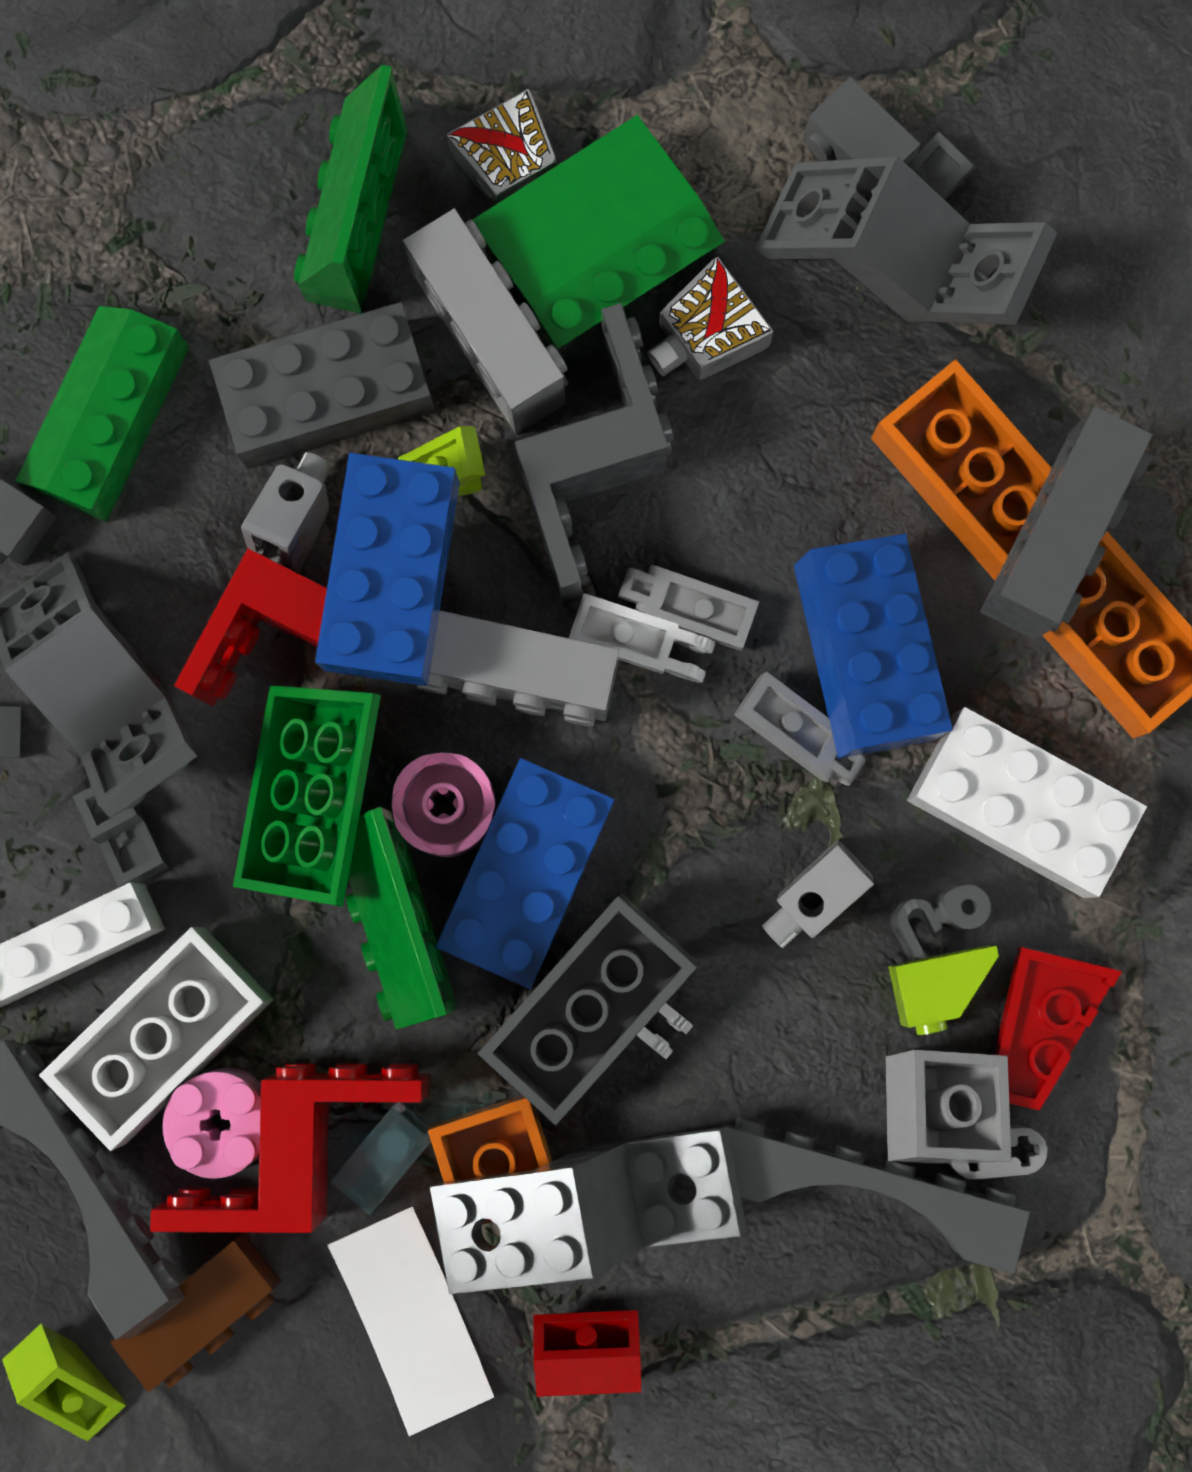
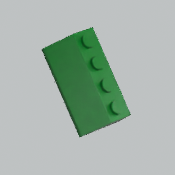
M99 306L15 482L107 523L189 350V345L180 332L172 326L132 309Z

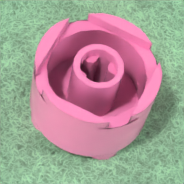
M434 753L415 759L398 776L392 794L393 818L395 826L402 837L415 848L438 857L451 858L464 855L481 845L498 808L494 787L484 771L469 758L454 753ZM454 793L457 796L452 803L457 809L452 816L442 813L436 817L434 813L438 810V806L434 802L435 798L440 794L448 798Z
M220 1068L195 1076L174 1091L164 1112L163 1136L166 1147L171 1154V1159L176 1166L194 1175L215 1179L234 1175L259 1159L261 1082L256 1077L241 1069ZM219 1111L221 1118L230 1120L231 1124L230 1128L221 1133L219 1127L212 1124V1117L219 1114Z

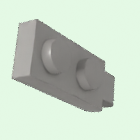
M650 565L648 573L628 568L618 595L619 598L636 604L634 610L677 623L680 629L707 637L716 643L739 651L743 650L759 601L654 565Z
M768 672L759 676L734 713L737 718L822 781L829 782L833 777L840 783L850 786L866 762L862 755L838 759L830 719Z

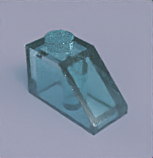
M397 1102L355 1150L331 1182L370 1215L431 1143L428 1133L429 1127L400 1102Z

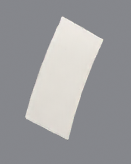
M413 1206L328 1244L369 1335L409 1436L494 1398L453 1295L449 1294L447 1281Z

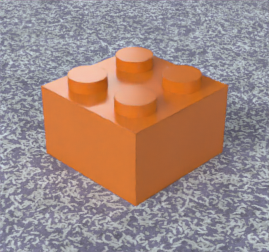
M523 1095L434 1123L428 1129L444 1182L530 1171L552 1162L536 1108ZM484 1219L482 1225L493 1221L490 1219Z

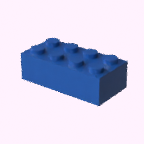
M349 453L315 663L324 671L428 686L460 484L454 467Z
M906 533L810 549L793 566L838 759L931 742L953 731Z
M520 758L436 948L528 989H532L613 807L614 799Z

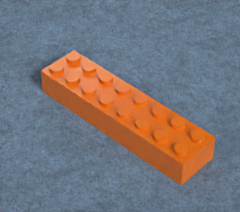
M955 359L881 420L871 439L989 575L996 580L1051 467ZM1107 531L1098 544L1105 548L1102 560L1091 577L1084 576L1075 591L1082 595L1075 614L1067 624L1062 622L1055 632L1050 630L1043 637L1134 739L1150 733L1192 697V627Z

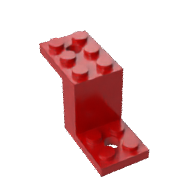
M247 548L174 686L214 707L218 698L224 700L235 683L236 673L232 671L241 654L247 656L258 640L260 629L256 628L260 620L317 649L327 588Z
M286 1063L283 1067H276V1074L261 1080L259 1187L231 1188L230 1194L221 1196H210L209 1187L179 1188V1194L168 1195L166 1201L151 1209L150 1232L312 1233L327 1217L329 1102H422L431 1091V1073H418V1064L412 1063L387 1064V1067L382 1068V1073H367V1064L339 1063L336 1064V1067H329V1072H316V1063Z

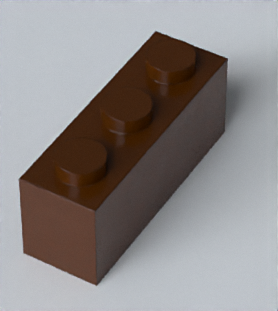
M242 1233L178 1286L185 1297L183 1301L135 1337L121 1340L113 1339L110 1344L148 1393L162 1381L170 1389L194 1368L189 1362L191 1357L202 1348H205L208 1354L211 1355L235 1334L229 1327L244 1314L252 1321L276 1300L270 1292L275 1289L281 1280L247 1236Z

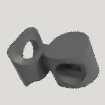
M976 885L956 886L938 894L935 899L934 908L928 901L922 899L900 902L891 913L890 923L904 953L908 957L926 958V953L923 951L908 922L909 919L913 917L919 918L928 926L931 933L942 930L943 924L953 929H974L983 925L989 918L991 902L985 891Z

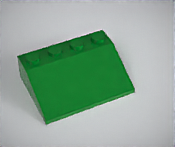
M381 65L345 98L341 115L335 114L332 118L329 143L333 145L330 160H323L319 169L317 186L318 190L322 192L318 208L311 207L308 213L306 236L310 237L306 254H299L294 271V281L298 283L306 302L363 314L408 132L393 69L390 66Z
M638 114L472 220L482 234L486 243V249L494 262L499 261L507 272L513 284L511 290L520 305L525 302L536 317L540 326L537 332L546 347L552 344L556 349H559L601 322V309L620 303L624 307L725 242L699 196Z
M270 686L233 887L343 907L381 695L365 692Z
M382 807L372 809L359 817L348 877L353 893L346 895V902L354 924L362 922L368 941L361 943L366 966L370 973L378 971L383 990L376 992V997L382 1017L385 1022L393 1020L395 1029H400L447 1015L459 1007L441 950L436 948L438 940L406 840L395 826L393 813Z

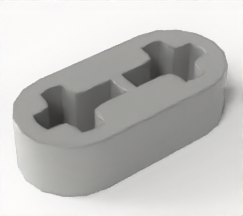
M1012 1125L1010 1126L1011 1147L1017 1146L1019 1136H1023L1025 1142L1034 1145V1152L1026 1154L1025 1163H1021L1019 1158L1011 1155L1012 1162L975 1163L973 1168H969L968 1163L948 1164L956 1173L967 1179L976 1180L1028 1175L1038 1171L1044 1165L1048 1149L1045 1140L1038 1132L1026 1126Z

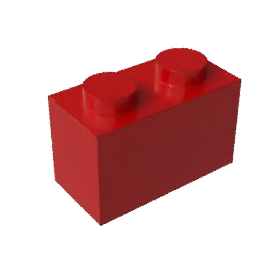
M638 1310L533 1315V1362L537 1397L642 1392Z

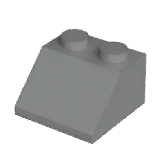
M911 1050L886 1056L888 1161L917 1163L1012 1162L1007 1056Z

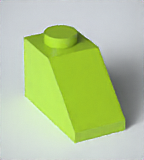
M986 945L889 965L888 968L901 1026L907 1028L915 1027L917 1035L947 1030L946 1020L960 1018L999 957L997 946Z
M42 1323L2 1359L17 1404L87 1442L126 1407L123 1397L77 1344Z

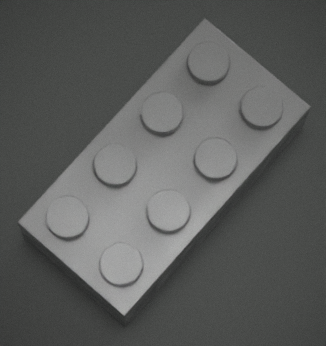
M454 208L403 239L412 275L516 435L564 406L566 404L565 386L568 385L564 372L567 371V367L561 355L552 344L546 348L542 344L536 332L540 329L539 323L529 306L525 302L519 306L516 304L510 292L513 284L499 261L490 264L483 250L486 247L485 240L475 223L471 219L464 223Z
M440 611L428 686L417 685V689L446 695L448 687L462 690V693L466 694V699L473 702L494 706L496 699L500 698L513 701L512 704L516 705L515 710L523 713L544 716L546 709L563 712L565 716L564 721L594 727L595 719L606 722L618 668L619 649Z

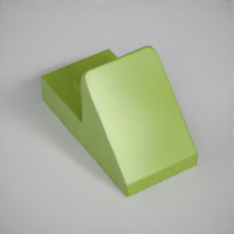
M459 426L398 458V460L454 467L460 482L458 496L473 494L482 490L480 478L485 476L476 428L473 426Z

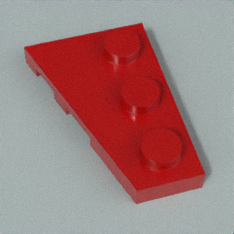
M1024 947L1017 948L994 1055L1007 1056L1010 1104L1040 1111L1071 1059L1070 1054L1086 1027H1090L1099 1012L1097 1008L1109 988L1115 985L1122 971Z

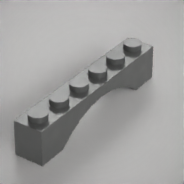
M2 1039L0 1041V1126L29 1140L51 1159L67 1180L80 1206L88 1235L90 1258L88 1297L115 1340L133 1338L185 1299L178 1287L182 1282L181 1277L173 1264L164 1257L160 1259L152 1247L150 1241L153 1239V1234L150 1232V1228L144 1219L136 1213L132 1215L124 1203L122 1197L126 1193L119 1179L111 1171H104L94 1156L98 1153V1148L92 1137L83 1128L79 1127L77 1129L67 1113L71 1109L39 1076L44 1068V1063L36 1050L27 1043L23 1044Z
M737 1117L735 1125L722 1123V1127L728 1128L741 1198L761 1203L784 1192L817 1185H847L874 1190L905 1203L925 1216L941 1232L952 1249L963 1260L1015 1274L1030 1214L1028 1210L1019 1204H1015L1017 1195L988 1186L986 1187L985 1195L965 1190L967 1181L943 1173H936L935 1181L915 1176L917 1167L903 1162L888 1161L886 1159L885 1167L865 1162L867 1153L842 1145H836L835 1153L815 1148L817 1139L796 1132L787 1131L785 1139L765 1134L767 1125Z

